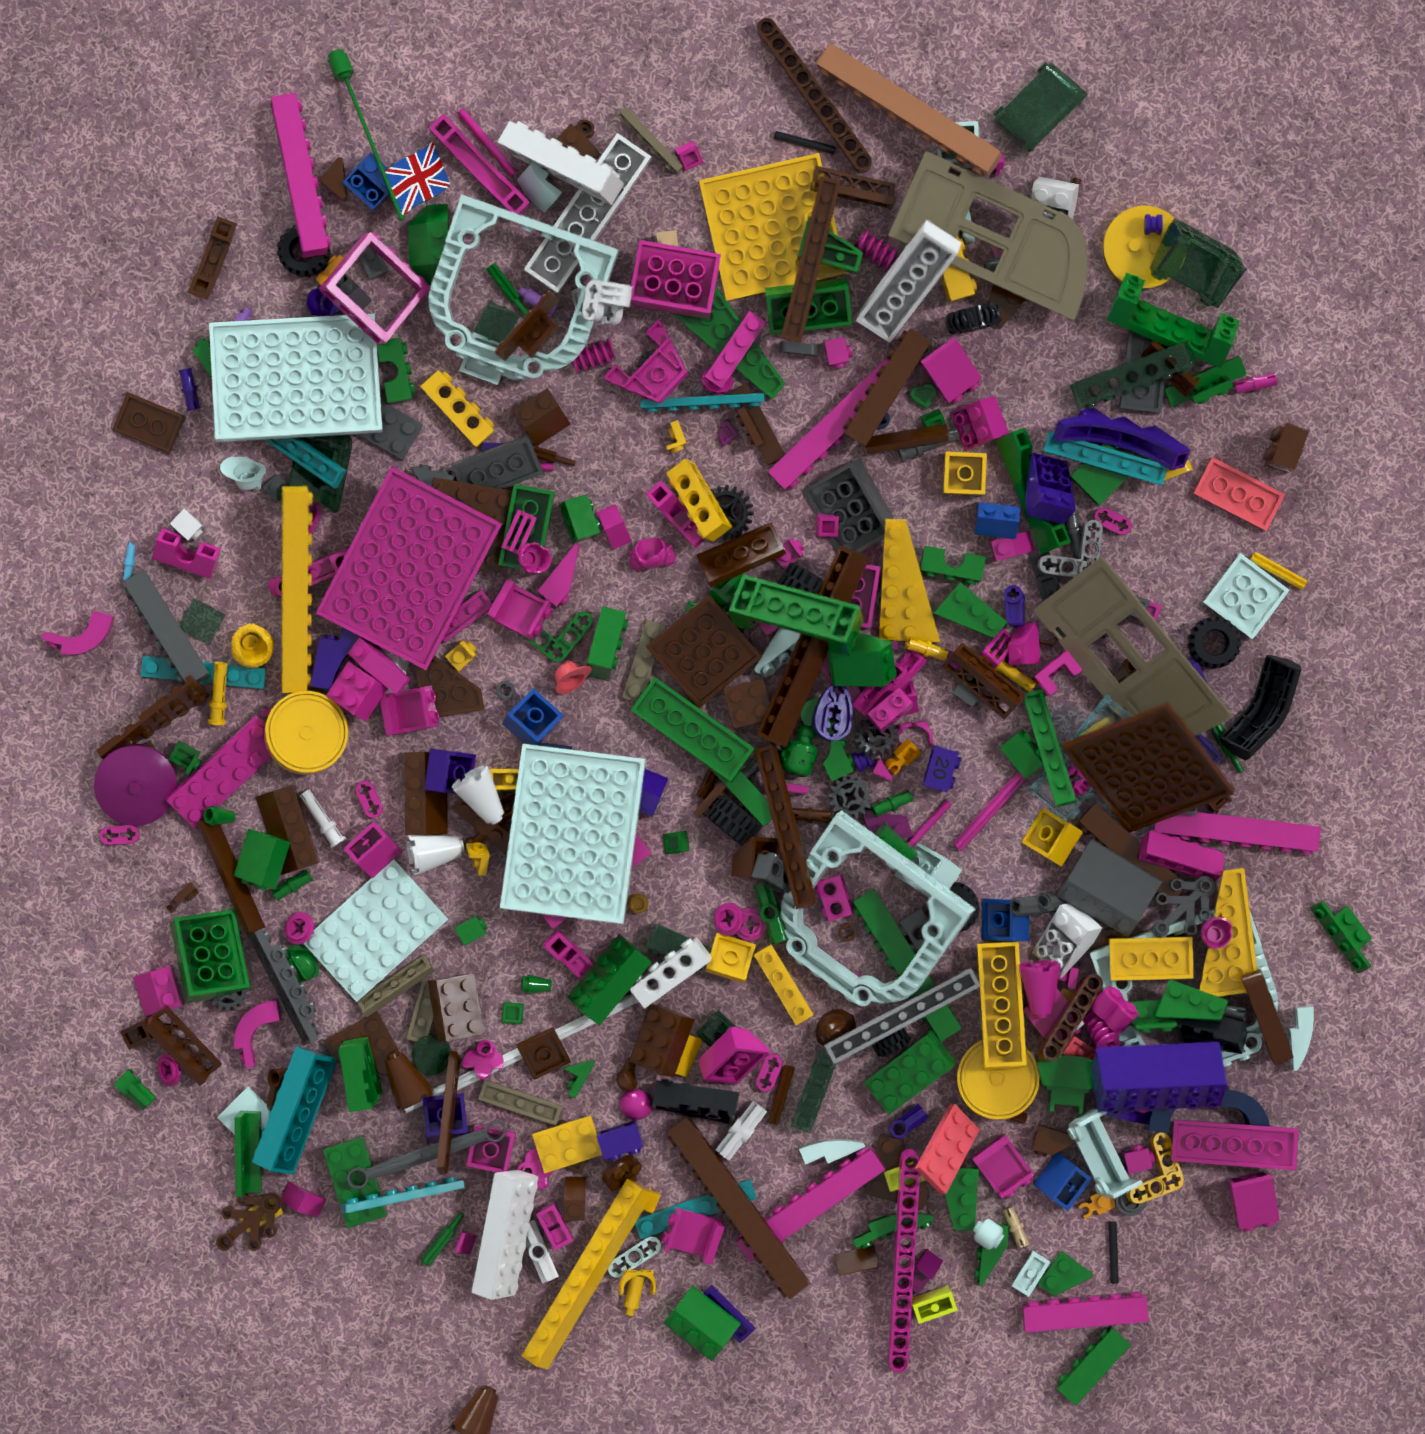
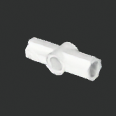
M752 1101L741 1117L735 1120L734 1125L729 1128L728 1134L722 1139L715 1150L724 1158L730 1160L740 1146L745 1144L755 1131L754 1128L767 1111Z
M534 1219L529 1222L530 1228L527 1232L525 1243L529 1256L533 1260L543 1284L559 1277ZM541 1246L544 1249V1255L541 1257L535 1256L533 1248Z

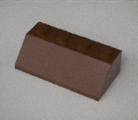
M404 752L405 835L448 834L447 793L425 790L430 752Z
M295 784L257 796V804L267 834L290 842L281 875L320 863Z

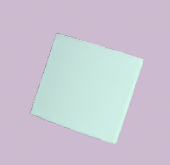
M531 162L518 177L517 181L530 201L545 213L558 199L562 191L545 180L549 173Z
M248 1086L217 1118L235 1135L234 1117L240 1111H261L262 1131L267 1124L269 1113L272 1109L267 1107V1104Z

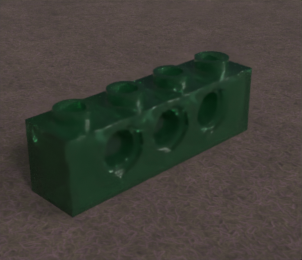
M821 1047L818 1049L791 1121L792 1127L811 1133L836 1066L831 1061L826 1049Z

